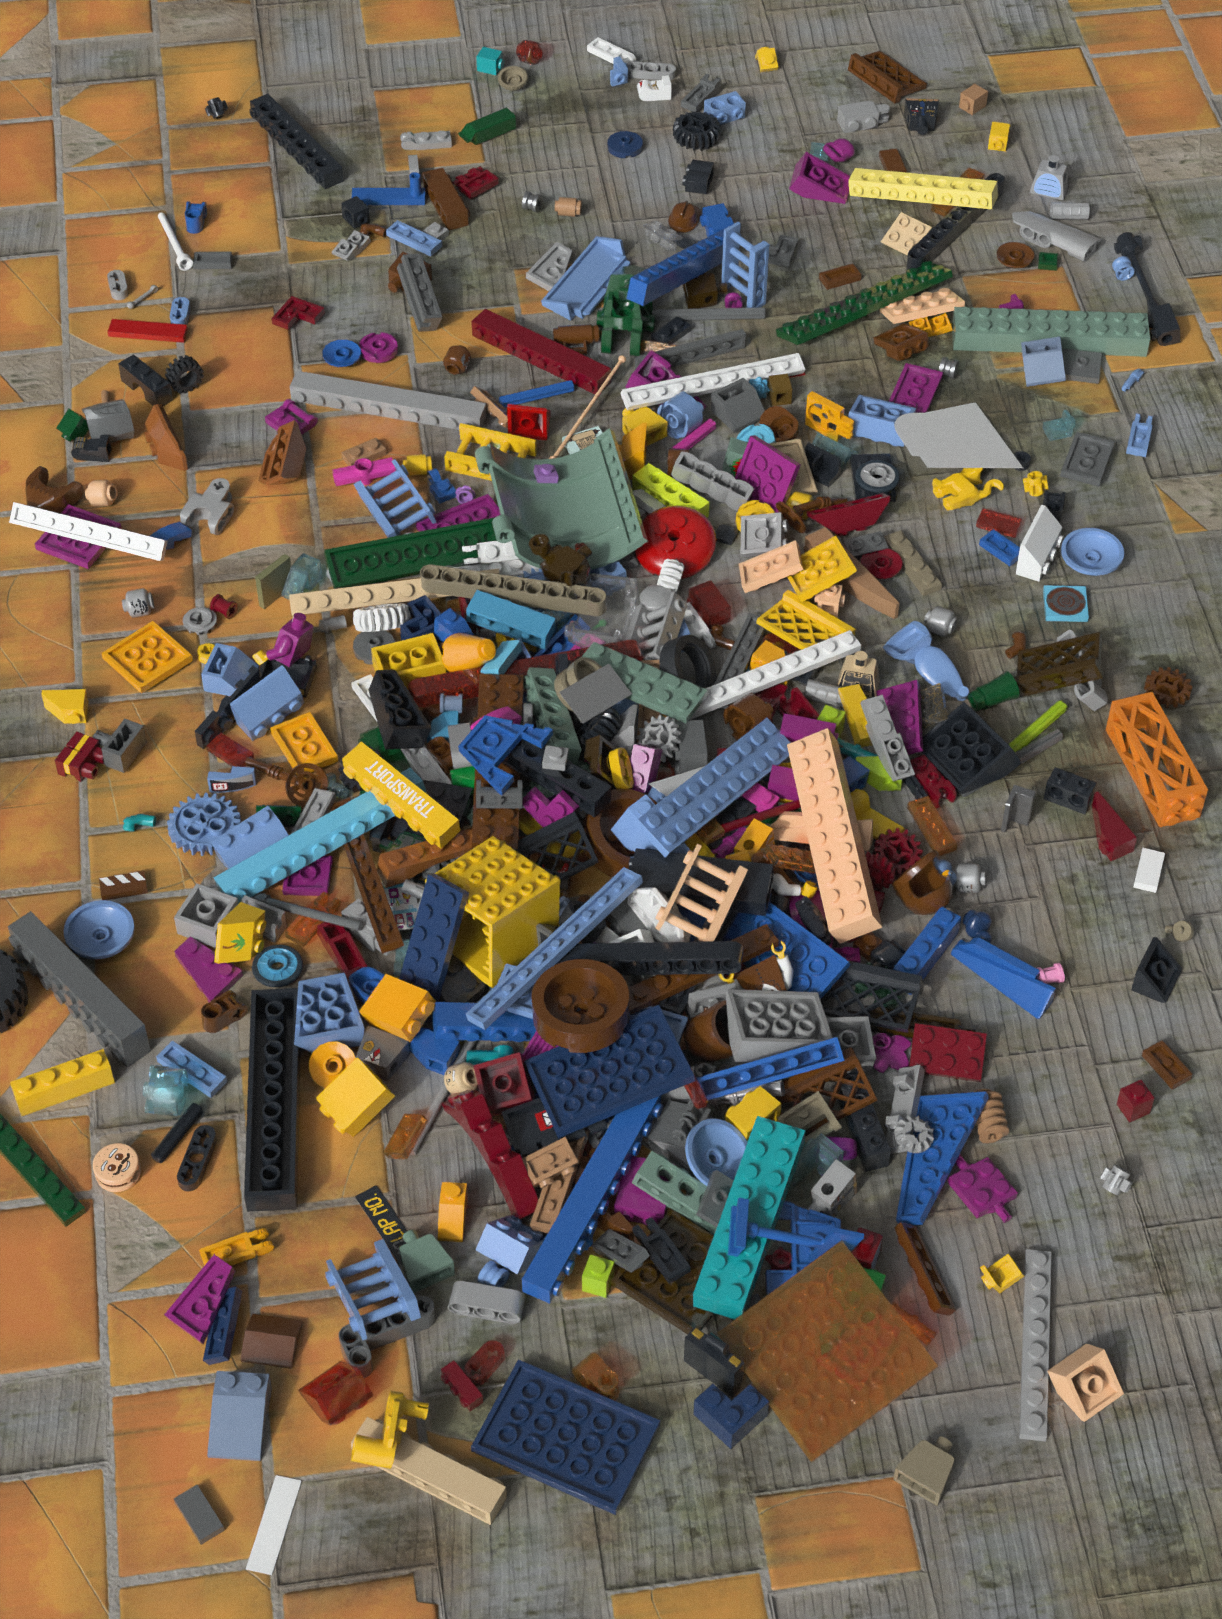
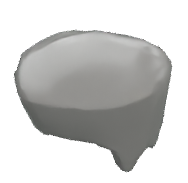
M659 585L648 586L640 593V605L643 604L650 612L667 606L672 591Z

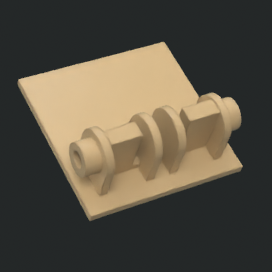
M901 212L881 240V243L908 256V251L932 227Z

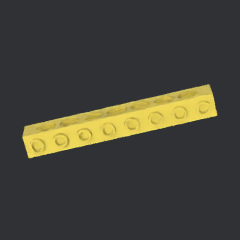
M855 168L849 178L850 196L992 209L998 198L997 181L862 168Z

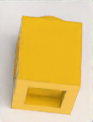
M992 122L988 144L989 150L1006 152L1010 124Z

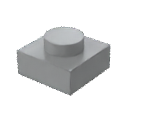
M436 222L422 231L441 241L449 236V230Z
M546 745L542 768L565 771L569 748Z

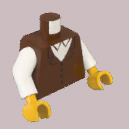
M785 849L781 856L777 854L772 855L769 850L758 851L753 854L751 862L773 864L774 881L771 890L773 895L784 896L788 899L800 894L808 898H812L818 889L814 887L815 883L806 881L802 888L799 884H795L782 867V865L785 867L790 866L791 850Z
M781 940L783 945L781 951H776L772 943L771 949L774 954L778 955L777 959L773 955L736 975L734 973L730 974L726 979L722 977V974H718L719 978L728 984L735 983L737 990L788 991L792 987L793 968L788 955L784 953L786 949L784 941Z

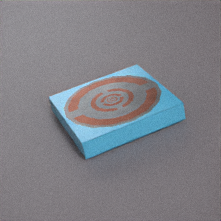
M1043 586L1046 621L1088 622L1086 586Z

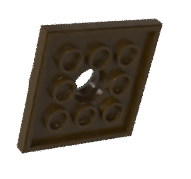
M670 1209L658 1223V1226L666 1232L690 1265L691 1272L695 1277L694 1282L688 1286H678L675 1281L669 1284L650 1257H648L643 1265L632 1273L621 1268L611 1280V1285L688 1334L694 1327L702 1331L715 1314L693 1306V1293L714 1235L673 1209Z

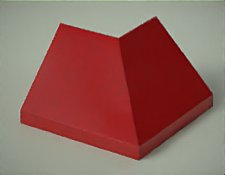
M508 404V434L547 441L551 410Z

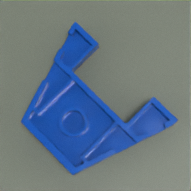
M484 715L459 744L458 748L459 752L500 795H503L514 782V777L499 769L498 766L521 739L542 749L553 736V729L548 727L544 729L534 728V725L527 723L525 725L513 724L512 720Z
M788 1201L784 1202L778 1220H790L791 1233L821 1240L825 1239L834 1228L841 1229L840 1219L811 1209L807 1210L795 1206L794 1203ZM791 1243L792 1270H766V1295L834 1274L835 1266L809 1261L808 1256L815 1248Z

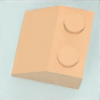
M1085 1344L1048 1370L1057 1394L1084 1422L1124 1394L1105 1349L1090 1344Z

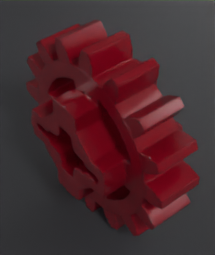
M896 828L894 833L887 829L885 834L881 833L879 835V840H876L873 845L876 848H874L872 854L878 853L879 858L886 857L887 862H892V868L896 869V877H899L901 872L904 873L919 861L923 850L917 849L921 842H914L916 835L908 836L907 829L903 833H900L899 828Z
M867 852L865 857L873 890L877 888L879 891H882L883 887L888 889L895 877L896 869L892 868L893 863L887 862L886 857L879 858L878 853L873 855Z

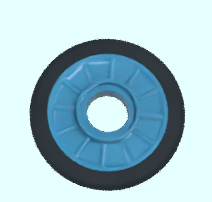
M287 945L266 947L255 956L252 962L254 977L261 984L268 987L287 986L293 983L303 970L301 955L297 950ZM277 962L284 964L281 969H273L271 967Z

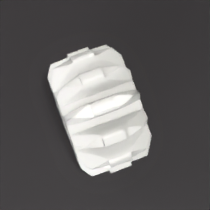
M666 559L661 568L657 585L669 588L672 592L675 591L677 593L684 570L683 563L674 559Z

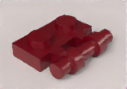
M479 166L469 169L468 173L464 175L460 174L452 181V184L456 185V187L459 186V191L472 199L498 185L499 178L488 170L483 171V168Z

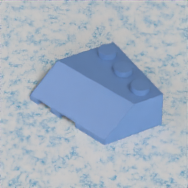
M345 973L299 981L294 1045L312 1053L318 1046L327 1042H340L349 1048L360 1046L364 1035V1026Z

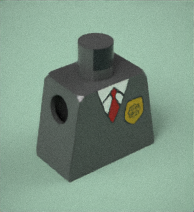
M367 1026L356 1058L358 1057L365 1062L380 1079L389 1080L409 1057V1041Z

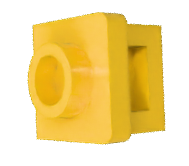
M762 47L757 50L755 59L758 60L760 72L778 70L775 48Z
M1009 1254L988 1268L985 1265L980 1267L984 1274L981 1276V1279L989 1290L994 1288L999 1294L1024 1277Z

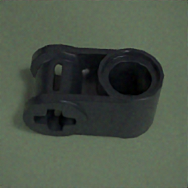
M1045 490L1043 505L1048 508L1060 523L1066 492L1053 493Z

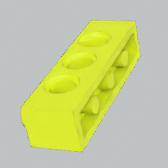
M650 463L632 475L633 491L643 489L665 506H687L709 517V501Z

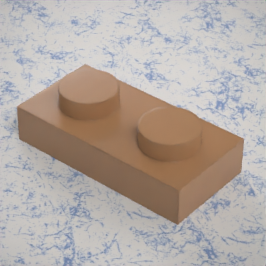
M377 438L341 452L342 459L348 466L354 465L355 461L361 458L373 461L387 455L386 448Z

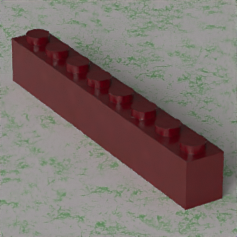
M484 309L471 321L472 336L489 343L566 381L572 380L574 385L593 394L597 393L611 373L610 367L488 309Z

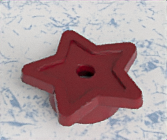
M780 1246L772 1255L765 1256V1260L771 1265V1270H792L791 1254L784 1250L783 1247Z

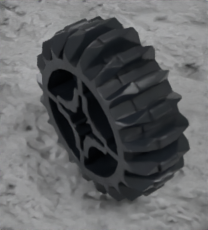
M700 111L685 112V115L680 114L674 122V139L681 147L686 146V149L692 148L693 151L695 149L701 151L702 148L708 149L709 146L714 147V144L718 143L720 139V122H718L716 117H713V114L708 115L707 112L701 113Z
M612 707L584 723L581 721L577 722L574 729L581 747V758H584L586 740L601 735L609 742L617 734L622 720L618 715L619 713Z

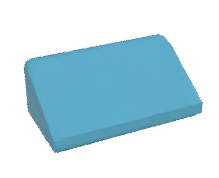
M503 641L497 648L494 658L483 666L481 673L504 674L522 651L521 641Z

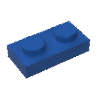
M994 529L980 539L979 545L1008 566L1018 561L1020 547Z

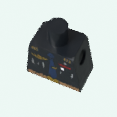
M905 98L904 116L910 131H917L920 135H924L928 131H934L938 117L939 99Z

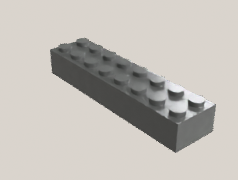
M31 911L8 926L10 933L8 939L14 947L12 953L18 962L23 961L29 973L40 978L42 986L46 990L50 989L61 1005L65 1004L68 1007V1011L73 1018H79L82 1021V1025L88 1033L93 1032L96 1035L97 1041L103 1048L107 1046L111 1050L110 1052L117 1062L121 1061L128 1068L151 1052L145 1024Z

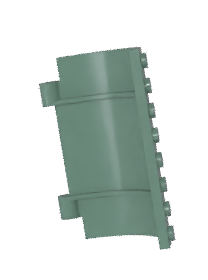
M610 428L596 437L594 443L590 446L559 458L542 460L520 458L504 453L490 443L475 451L478 470L483 474L490 473L501 514L492 521L496 540L500 543L512 541L515 556L522 561L540 568L539 564L545 560L539 555L533 554L529 547L530 539L537 534L547 535L551 547L556 545L569 546L578 551L583 545H586L592 551V555L587 559L591 570L622 559L648 541L615 433ZM542 464L554 465L559 476L558 482L537 483L533 472L534 466Z

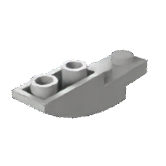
M883 695L862 700L860 704L867 721L865 727L888 775L893 782L914 776L915 773L900 733H896Z

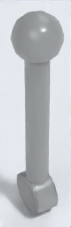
M152 285L150 290H148L146 293L135 299L133 302H128L127 307L129 309H133L134 305L137 304L139 301L150 295L152 292L156 293L158 291V287L156 285Z

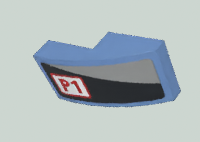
M232 766L231 773L209 772L207 777L209 791L212 793L239 791L253 787L257 782L255 769L251 767Z

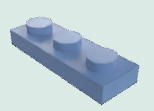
M398 220L386 230L388 237L429 256H432L442 247L441 240Z
M171 1041L156 1056L158 1063L210 1098L227 1083L225 1075L174 1041Z

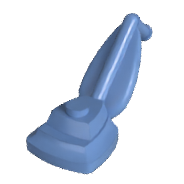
M918 621L909 623L893 635L883 646V649L889 656L915 664L918 673L936 689H942L944 694L957 698L958 701L966 699L969 690L963 686L956 667L940 648L930 646L932 636L922 623Z

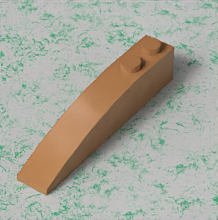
M824 527L805 536L804 552L834 537V535ZM843 546L857 572L837 582V584L873 609L893 619L898 618L899 602Z

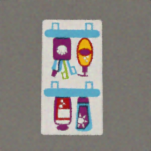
M381 882L399 931L413 929L417 916V898L401 893L404 883L385 888L383 882Z

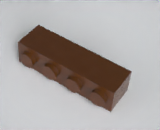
M443 168L422 172L423 188L426 189V193L448 230L468 226V218H470L469 208L465 207L462 196L458 195L457 187L452 184L450 175L446 174Z

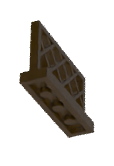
M1096 632L1018 651L1017 676L1014 679L1018 685L1020 697L1102 679L1101 633ZM1095 641L1090 648L1085 647L1089 642ZM1075 646L1069 653L1065 652L1068 647ZM1080 650L1084 651L1079 658L1074 657ZM1050 651H1055L1048 658L1044 656ZM1060 655L1064 656L1058 663L1054 662ZM1090 655L1094 656V658L1087 659ZM1034 656L1028 663L1024 661L1025 657ZM1039 660L1044 661L1038 668L1034 667Z

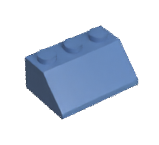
M858 395L848 416L854 420L853 436L865 437L875 442L881 441L890 443L892 446L904 447L905 444L896 433L894 424L901 415L915 413L916 408Z
M281 665L231 702L230 706L237 725L254 741L264 736L270 727L280 724L290 713L299 710L302 704H304V700L300 690L286 669Z
M266 806L213 840L211 844L218 858L228 870L289 835L270 807Z

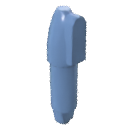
M1140 368L1130 374L1122 386V391L1129 390L1135 381L1138 382L1144 372Z

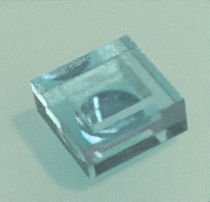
M812 142L810 154L822 161H828V155L823 151L825 143Z

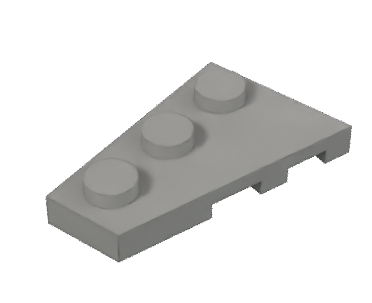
M556 242L526 273V279L550 291L566 272L572 250Z

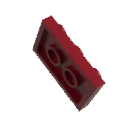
M915 1023L909 1067L921 1065L925 1070L924 1074L981 1082L987 1034Z

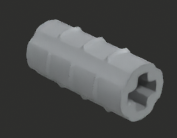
M1051 202L1050 219L1088 220L1089 203Z
M811 679L808 680L805 698L835 705V707H843L838 693V688H842L841 686Z

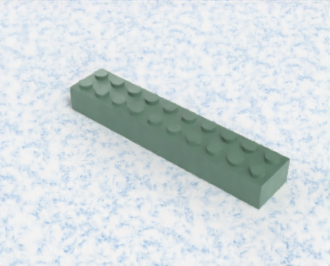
M954 307L952 322L953 350L1022 352L1021 342L1060 337L1062 352L1063 348L1099 352L1102 355L1147 357L1150 342L1147 313Z

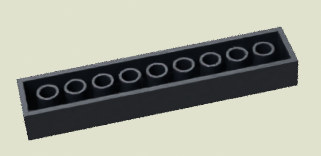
M298 988L251 990L244 1199L247 1212L297 1209L301 1048L294 1045Z

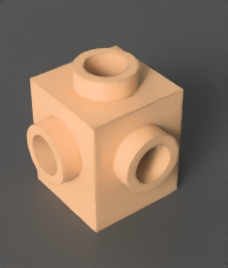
M833 585L831 588L817 593L814 603L818 604L817 607L838 618L839 608L844 607L845 603L842 586Z

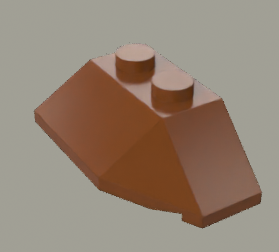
M154 405L145 422L146 431L143 432L146 443H150L149 448L152 456H156L160 464L183 471L188 470L186 455L163 405Z
M295 420L280 426L277 430L278 434L271 441L265 453L258 480L261 484H286L300 477L306 447L298 423Z

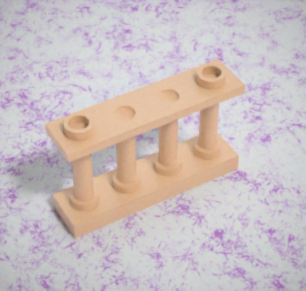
M697 844L694 851L689 850L683 860V863L687 865L666 907H660L655 919L659 920L655 929L660 930L666 921L698 937L700 942H712L721 928L748 869L739 866L735 873L732 871L729 873L697 857L701 845ZM692 865L726 881L725 884L728 885L727 890L720 892L689 876L688 873ZM683 883L715 899L716 903L720 904L718 909L710 910L679 894ZM674 902L707 918V922L710 923L709 928L701 929L670 913Z

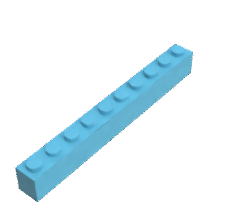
M411 768L401 772L402 775L427 794L423 780ZM370 791L365 792L213 878L219 891L236 897L239 904L244 895L248 897L254 896L394 817L395 814L389 806L379 803L373 793Z

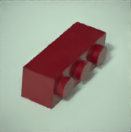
M454 1360L441 1368V1380L445 1385L448 1384L450 1386V1391L454 1396H458L464 1408L471 1412L483 1403L481 1392Z

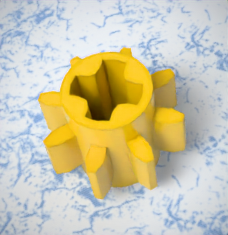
M1032 471L1027 475V478H1023L1024 490L1029 492L1031 496H1040L1044 493V489H1048L1047 475H1042L1040 471Z

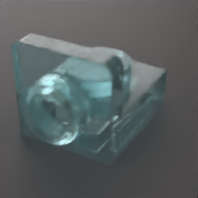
M1063 410L1061 419L1043 422L1042 428L1049 441L1072 437L1075 419L1068 410Z

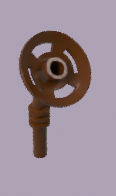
M824 496L797 506L794 505L793 507L781 501H778L775 505L778 512H781L785 520H788L789 525L803 534L806 532L805 523L801 518L804 511L814 508L820 509L848 502L847 498Z
M247 757L245 765L266 773L268 777L271 776L273 779L286 781L285 790L291 802L301 807L306 806L315 789L316 782H320V789L327 791V776L315 764L302 763L288 773L282 767L279 768V766L274 764L268 765L251 757ZM304 768L313 769L317 774L314 775L309 771H304ZM304 775H309L312 778L308 779ZM298 790L305 791V794L299 793ZM296 794L299 797L306 798L307 801L298 800L293 795Z

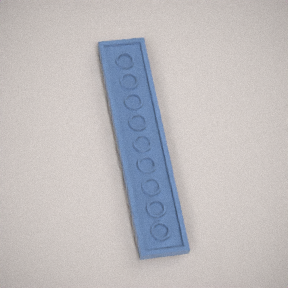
M768 718L764 719L638 818L634 825L666 858L771 772L772 765L779 766L789 758L787 744L791 742L784 735L780 734V731Z

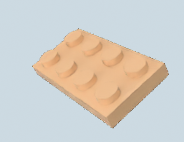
M941 288L933 293L923 292L919 296H908L879 309V311L893 324L954 311V307H965V301L949 288Z

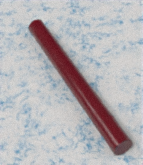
M797 799L722 824L721 830L723 833H727L750 825L754 818L758 821H763L781 815L784 811L790 812L801 808L800 801Z

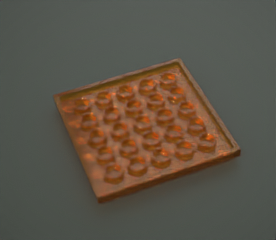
M842 1240L717 1332L718 1337L729 1345V1351L744 1362L745 1374L759 1393L769 1401L770 1408L811 1463L938 1368L936 1362Z

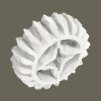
M402 603L368 606L353 612L355 629L359 632L400 628V624L409 621L411 618L408 606Z

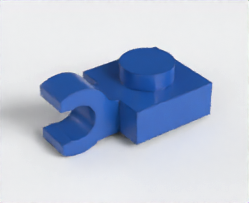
M436 468L428 471L431 475L429 481L432 484L430 485V492L439 504L456 498V489L448 478L442 480Z

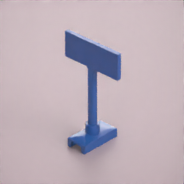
M738 1198L737 1206L733 1205L731 1207L728 1255L738 1257L746 1248V1237L755 1238L758 1236L813 1247L815 1249L808 1256L809 1261L835 1266L836 1259L843 1261L864 1239V1233L834 1228L825 1239L821 1240L810 1236L758 1226V1223L748 1221L749 1199Z

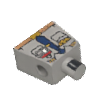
M836 1159L812 1188V1204L807 1210L811 1209L834 1217L857 1194L856 1173Z

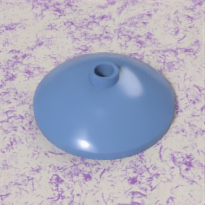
M1082 528L1071 532L1065 537L1061 546V554L1066 564L1075 571L1085 575L1099 576L1111 573L1121 565L1124 558V548L1121 542L1107 531L1097 528Z
M106 900L89 902L73 911L64 925L65 942L69 949L80 957L87 959L108 958L121 952L130 943L135 930L134 921L130 912L116 902Z
M703 1120L695 1125L687 1136L685 1144L687 1162L697 1179L706 1186L712 1172L715 1170L734 1180L747 1141L736 1127L724 1120Z

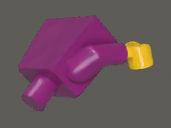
M295 613L293 618L280 629L274 648L267 650L266 653L262 649L252 657L259 665L268 659L270 661L275 659L290 667L310 650L314 629L313 624L306 621V616L303 613Z

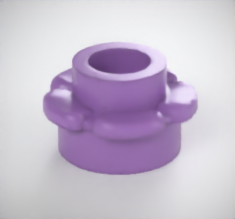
M468 485L458 487L456 490V499L460 504L475 498V491Z

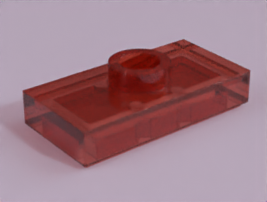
M222 733L206 746L208 752L230 766L245 767L247 757L254 759L253 752Z

